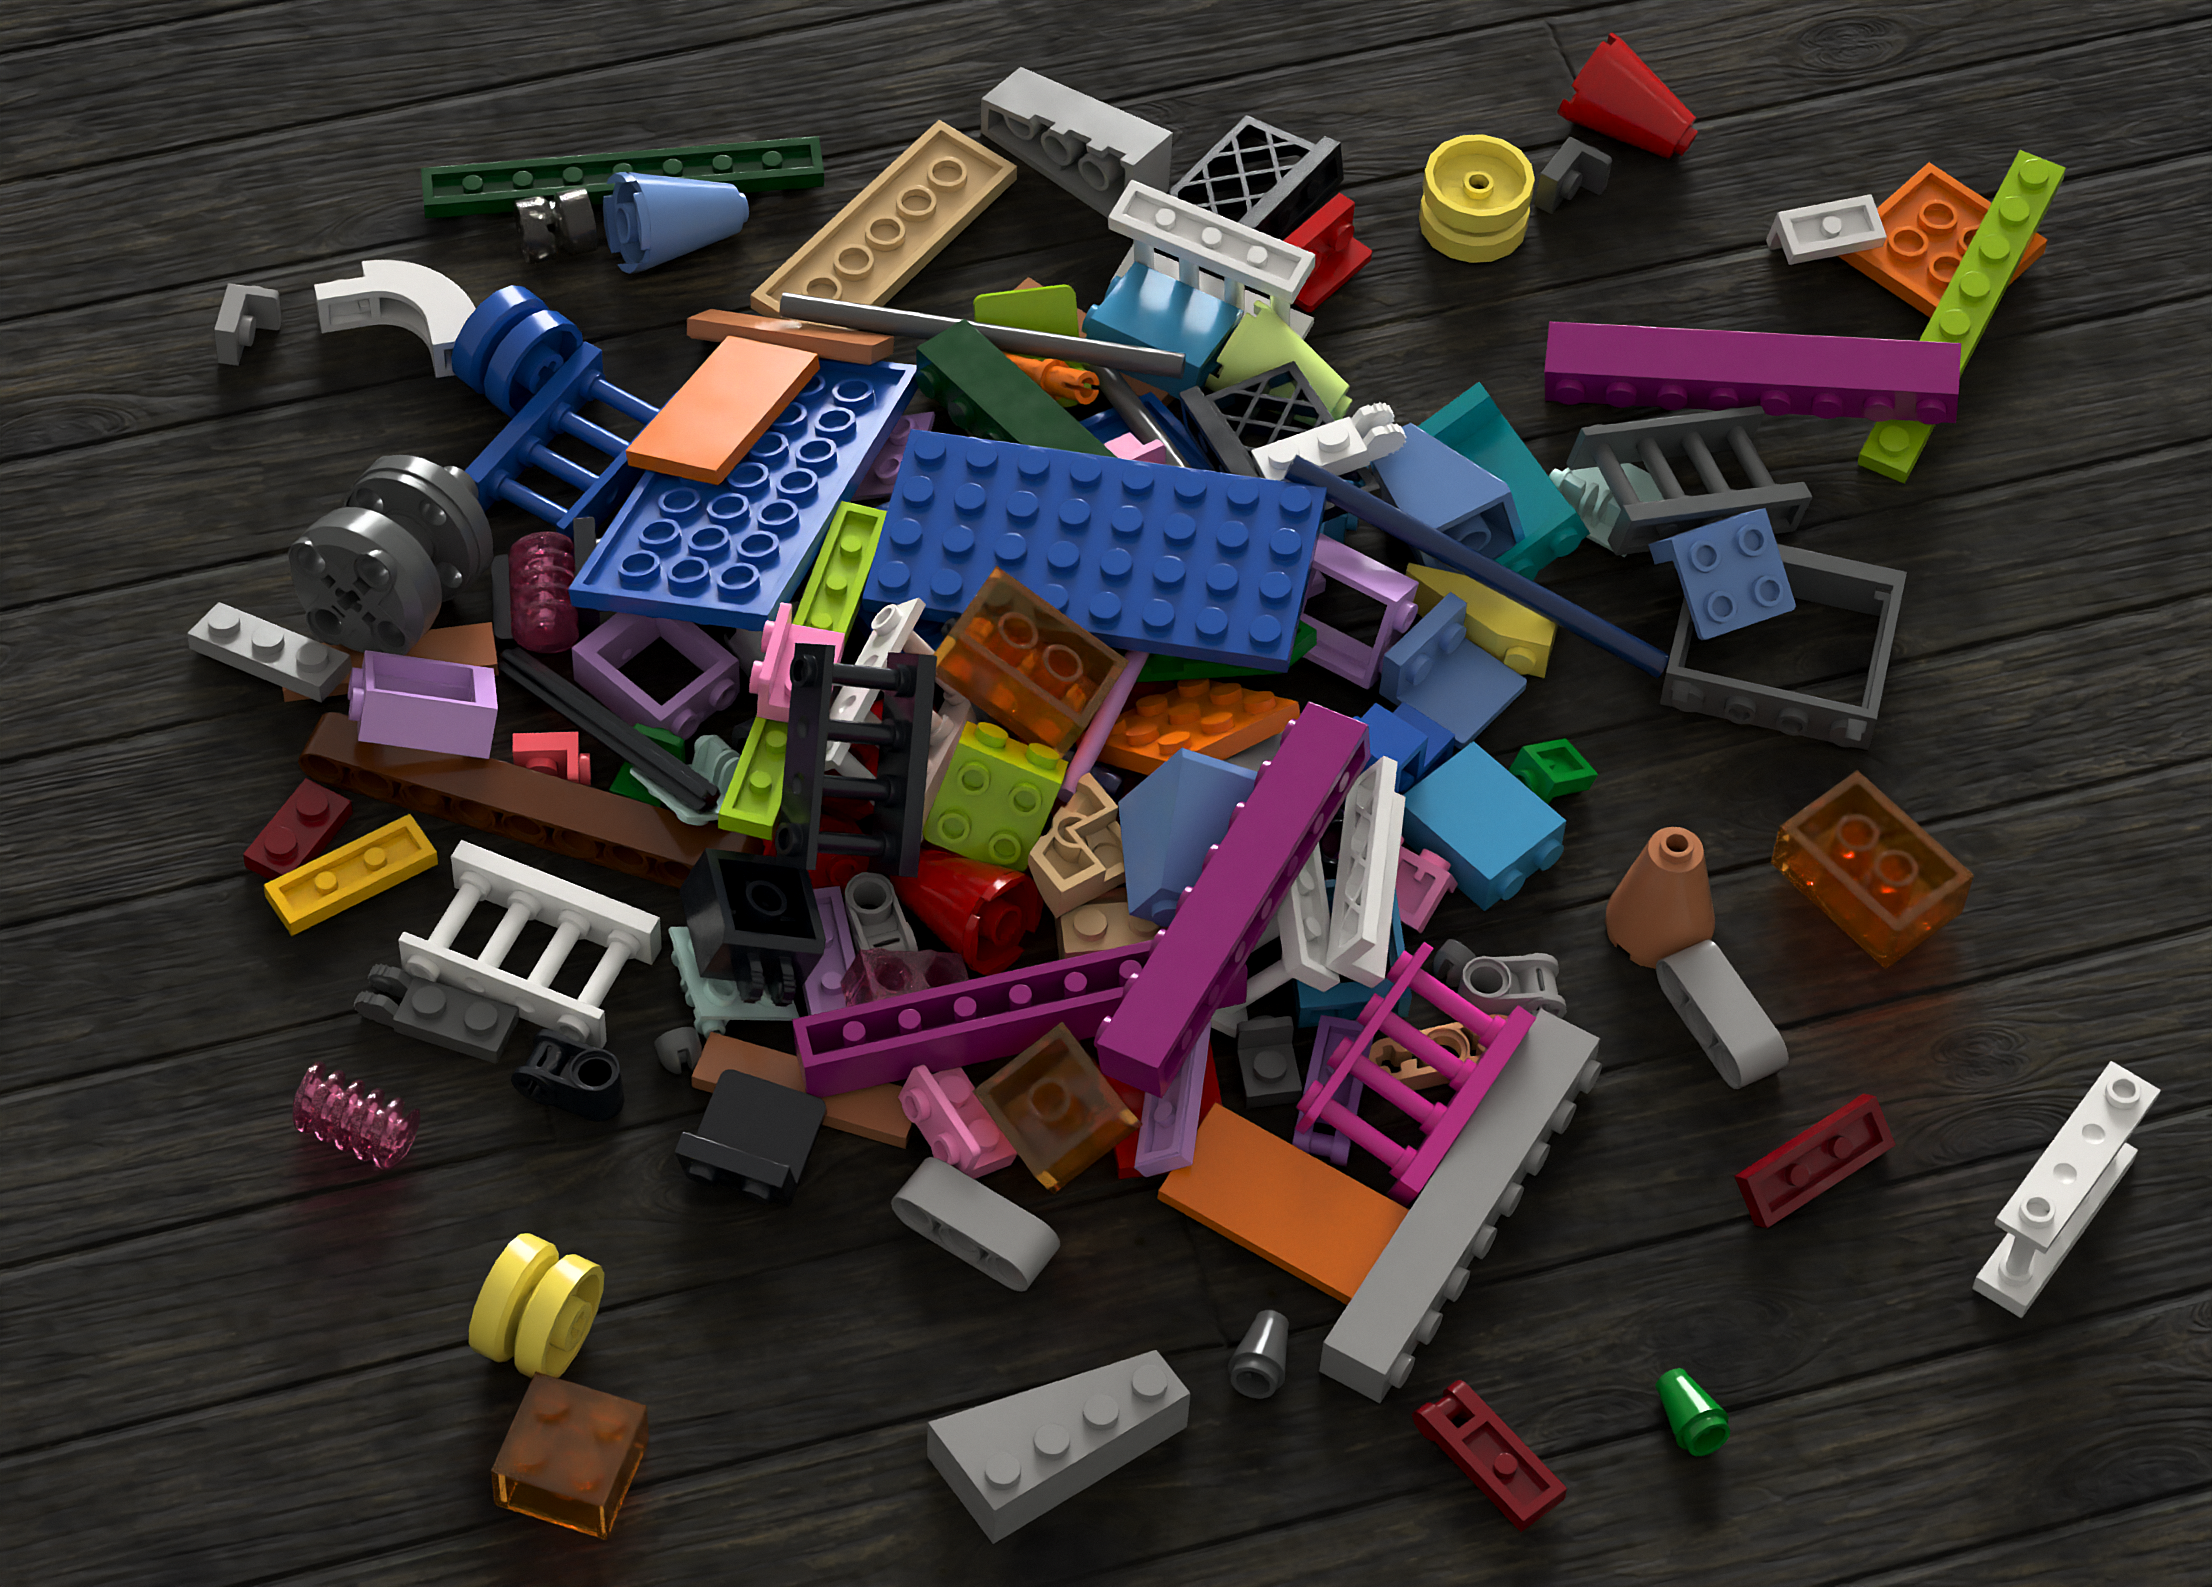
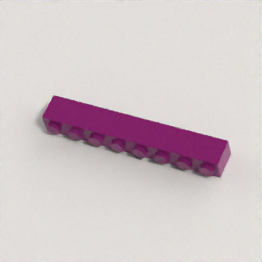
M1549 321L1544 371L1545 401H1558L1567 405L1579 403L1610 404L1620 408L1632 405L1661 407L1666 410L1687 408L1721 411L1728 408L1762 406L1765 414L1771 416H1782L1785 414L1815 415L1823 419L1852 417L1867 418L1876 422L1906 420L1919 421L1929 425L1941 422L1956 423L1961 343Z
M1308 702L1298 720L1291 719L1287 723L1281 736L1280 749L1272 761L1266 760L1261 765L1255 779L1254 790L1247 802L1241 801L1236 805L1229 820L1228 832L1221 844L1215 843L1208 850L1203 862L1201 876L1194 887L1187 886L1178 900L1175 918L1167 930L1161 929L1155 935L1150 946L1147 963L1140 973L1134 972L1127 980L1122 993V1003L1114 1016H1107L1101 1022L1096 1032L1094 1046L1098 1049L1102 1074L1161 1099L1163 1098L1371 757L1368 724L1312 702Z
M1153 940L792 1019L795 1050L805 1091L807 1094L823 1098L908 1079L912 1069L923 1064L930 1073L1095 1037L1103 1019L1107 1016L1113 1017L1122 1003V993L1129 977L1134 972L1140 973L1147 963ZM1244 963L1217 1009L1246 1003L1248 970L1246 963Z

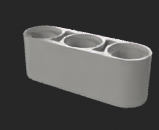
M1710 939L1703 940L1658 960L1656 973L1661 989L1730 1087L1740 1089L1787 1067L1789 1060L1788 1052L1780 1033L1720 948Z
M926 1158L891 1201L895 1214L911 1229L1016 1291L1022 1292L1027 1290L1060 1248L1058 1236L1045 1222L938 1158Z

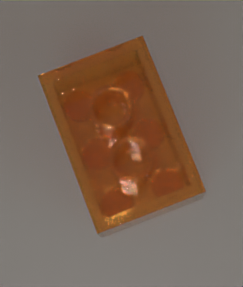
M998 566L994 568L933 653L934 656H937V678L1029 744L1039 743L1052 748L1059 754L1060 759H1062L1086 729L1129 663L1123 656Z
M1858 770L1780 825L1771 864L1885 969L1963 912L1974 877L1966 867Z

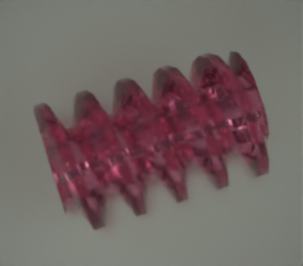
M548 531L532 533L520 538L512 545L508 553L510 613L512 619L511 635L519 645L538 653L565 651L573 646L579 637L578 627L576 626L578 623V612L575 609L576 607L571 605L568 591L576 578L574 575L576 571L575 560L573 558L575 555L574 543L569 537L561 533Z
M320 1061L315 1062L305 1074L294 1097L293 1123L295 1129L304 1134L313 1132L314 1137L324 1143L333 1141L334 1147L343 1152L353 1150L355 1157L363 1161L372 1159L374 1165L382 1170L394 1167L407 1154L415 1139L421 1116L420 1108L414 1109L404 1118L402 1117L405 1108V1101L399 1097L394 1098L384 1109L385 1092L382 1089H374L364 1100L365 1082L356 1079L345 1091L343 1090L346 1082V1074L340 1070L333 1072L325 1082L326 1065Z

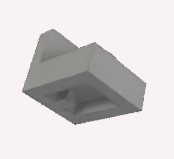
M228 283L214 329L218 363L239 366L244 346H252L256 328L280 329L282 318L278 291L259 286Z

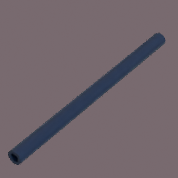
M1296 454L1284 475V478L1310 486L1327 487L1326 500L1651 676L1659 678L1670 658L1669 654Z

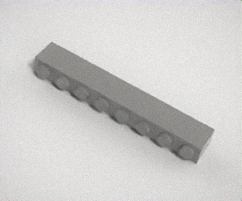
M1540 1009L1536 1015V1020L1465 1124L1323 1342L1320 1372L1378 1403H1381L1392 1385L1397 1388L1402 1387L1415 1362V1357L1411 1356L1419 1342L1426 1345L1431 1342L1442 1321L1443 1314L1439 1311L1447 1299L1455 1302L1459 1298L1469 1279L1470 1271L1466 1268L1473 1257L1476 1256L1480 1259L1485 1257L1497 1233V1228L1493 1227L1501 1214L1510 1217L1514 1212L1524 1191V1187L1520 1184L1526 1174L1537 1175L1550 1151V1145L1546 1144L1554 1131L1563 1134L1575 1113L1576 1104L1573 1103L1574 1099L1580 1091L1588 1094L1596 1083L1602 1069V1064L1596 1061L1600 1038Z

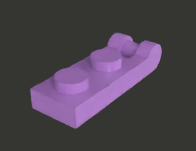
M1321 1014L1303 1095L1314 1080H1317L1322 1085L1327 1082L1334 1069L1328 1066L1326 1062L1345 1036L1354 1042L1364 1028L1363 1025L1357 1021ZM1374 1036L1361 1053L1368 1059ZM1348 1073L1331 1098L1357 1115L1364 1083ZM1300 1110L1297 1119V1124L1304 1115V1113ZM1319 1116L1315 1120L1318 1123L1328 1124ZM1315 1122L1304 1135L1295 1129L1293 1146L1308 1154L1329 1157L1330 1164L1347 1166L1352 1140L1337 1129L1335 1136L1313 1132Z

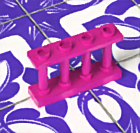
M1426 942L1420 946L1413 956L1404 950L1385 977L1394 984L1384 999L1374 993L1356 1019L1364 1028L1354 1042L1345 1036L1326 1062L1328 1066L1334 1069L1333 1073L1324 1085L1314 1080L1303 1095L1296 1108L1302 1111L1304 1115L1294 1128L1304 1135L1319 1116L1390 1166L1392 1169L1389 1173L1397 1178L1387 1196L1405 1208L1424 1187L1536 1020V1017L1519 1005L1505 1020L1498 1015L1492 1019L1425 972L1420 967L1433 950V947ZM1407 986L1480 1037L1478 1043L1485 1047V1050L1476 1063L1469 1058L1463 1062L1391 1011ZM1377 1030L1383 1032L1451 1080L1448 1086L1454 1089L1456 1093L1447 1106H1444L1439 1101L1434 1106L1361 1054ZM1348 1073L1421 1123L1419 1130L1427 1136L1417 1151L1409 1145L1406 1149L1402 1148L1331 1098Z

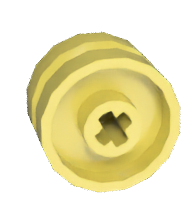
M1483 134L1463 135L1442 143L1430 154L1425 168L1423 180L1424 193L1419 212L1422 234L1433 248L1444 255L1469 263L1492 262L1510 255L1523 242L1528 227L1529 205L1535 182L1532 164L1517 147L1503 139Z
M530 1233L520 1234L508 1244L496 1260L482 1286L469 1325L468 1343L473 1351L498 1363L508 1361L514 1357L515 1366L520 1373L544 1384L553 1383L566 1371L576 1357L597 1314L604 1288V1272L601 1266L576 1254L566 1255L559 1260V1253L554 1244Z

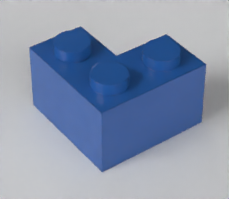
M1404 701L1393 713L1375 703L1362 718L1358 716L1353 717V719L1366 723L1369 726L1371 757L1360 775L1383 756L1397 761L1394 792L1400 795L1405 794L1452 758L1456 735ZM1346 798L1344 799V801H1343V803H1342V805H1344V806H1345V803H1346Z

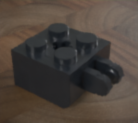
M705 848L679 889L700 977L736 981L737 989L740 991L739 996L743 1003L755 1004V1002L761 1001L763 990H765L764 985H767L769 995H771V1000L773 1001L772 1004L787 1007V1005L792 1004L796 988L801 989L824 955L826 937L809 871L776 866L775 856Z

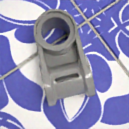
M862 872L854 876L847 883L845 889L844 908L858 970L864 983L874 982L876 975L905 967L909 971L920 969V957L913 931L905 920L890 880L882 874ZM874 905L878 908L867 910L861 908V906Z
M1534 953L1511 957L1482 956L1469 961L1463 969L1457 994L1487 1015L1501 1014L1509 1016L1518 1005L1534 1017H1536L1540 1009L1559 1018H1563L1566 1014L1565 1000L1562 996L1558 995L1555 981L1559 973L1558 962L1551 955Z

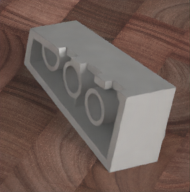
M1022 67L981 99L982 134L1106 218L1109 217L1131 179L1164 193L1169 191L1173 132Z
M1154 1350L928 1422L927 1457L994 1544L1186 1428L1190 1392L1158 1351Z

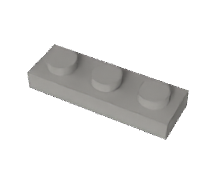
M220 602L187 633L191 650L321 703L352 670L351 656L349 654Z

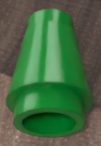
M1684 1369L1670 1370L1659 1378L1655 1388L1660 1395L1678 1446L1682 1449H1687L1694 1456H1704L1719 1449L1730 1436L1727 1412Z

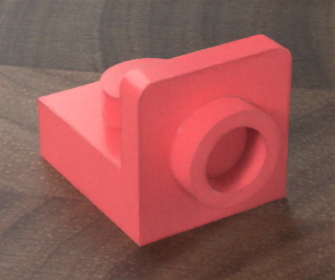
M578 732L513 733L514 765L585 786H591L590 753H580Z

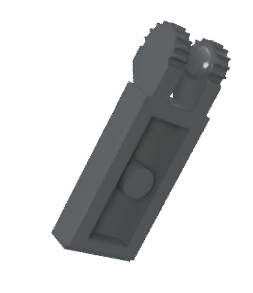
M381 963L372 967L367 979L378 990L402 998L400 1006L387 996L376 995L368 991L359 993L353 1005L355 1010L359 1012L358 1014H361L364 1018L366 1017L369 1020H375L377 1023L393 1027L394 1032L491 1063H498L519 1021V1009L517 1007L418 976L412 978L402 969L393 966L389 967L387 964L383 965Z

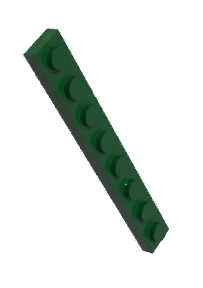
M819 136L421 168L425 219L603 204L604 196L613 195L615 183L607 184L610 176L619 172L733 184L739 193L824 186V167Z

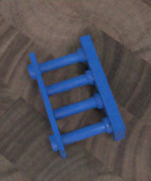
M585 341L470 464L465 472L475 481L478 488L477 500L484 513L495 501L505 499L555 526L558 552L575 551L573 518L594 517L596 534L601 523L637 485L646 469L629 466L625 450L666 404L661 409H658L605 381L602 350ZM597 399L646 426L631 442H628L576 413L587 401ZM567 432L614 457L615 460L598 476L546 448V446L557 434ZM536 465L585 493L568 510L514 480L526 467L530 468Z

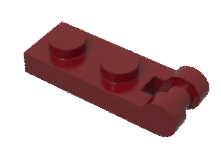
M1455 1381L1444 1389L1443 1398L1435 1404L1426 1402L1413 1412L1412 1419L1419 1432L1426 1439L1435 1441L1520 1532L1524 1531L1565 1500L1567 1488L1464 1381ZM1459 1417L1461 1419L1465 1418L1468 1422L1457 1428L1451 1421Z

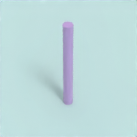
M1127 650L1064 775L1062 785L1057 794L1061 801L1068 803L1076 791L1077 783L1081 776L1091 772L1150 653Z

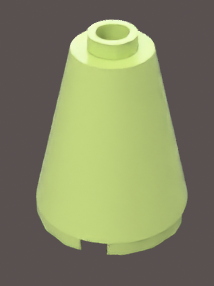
M1257 300L1254 303V314L1257 316L1254 317L1247 312L1216 360V362L1222 365L1217 373L1219 378L1209 374L1205 387L1213 392H1217L1295 361L1334 420L1343 419L1353 401L1346 396L1350 386L1268 305ZM1291 382L1271 389L1268 395L1290 399L1295 387ZM1267 410V411L1276 413V414H1278V415H1282V414H1283V412ZM1295 415L1293 420L1314 426L1316 418Z

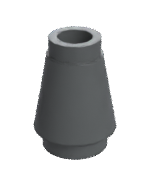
M1271 1310L1259 1312L1229 1361L1228 1369L1231 1374V1383L1238 1392L1245 1396L1258 1399L1267 1398L1276 1389L1281 1387L1285 1381L1289 1322L1282 1314Z

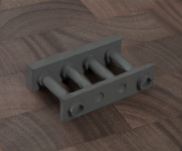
M1762 406L1728 408L1721 411L1609 425L1597 424L1581 428L1566 463L1570 470L1598 467L1621 509L1608 537V542L1616 556L1650 551L1649 544L1741 513L1766 508L1773 534L1796 531L1812 499V495L1805 482L1775 484L1752 443L1754 435L1765 415ZM1733 450L1753 488L1730 490L1710 452ZM1688 455L1709 494L1698 496L1685 495L1665 458ZM1643 461L1664 500L1653 502L1640 501L1620 464Z

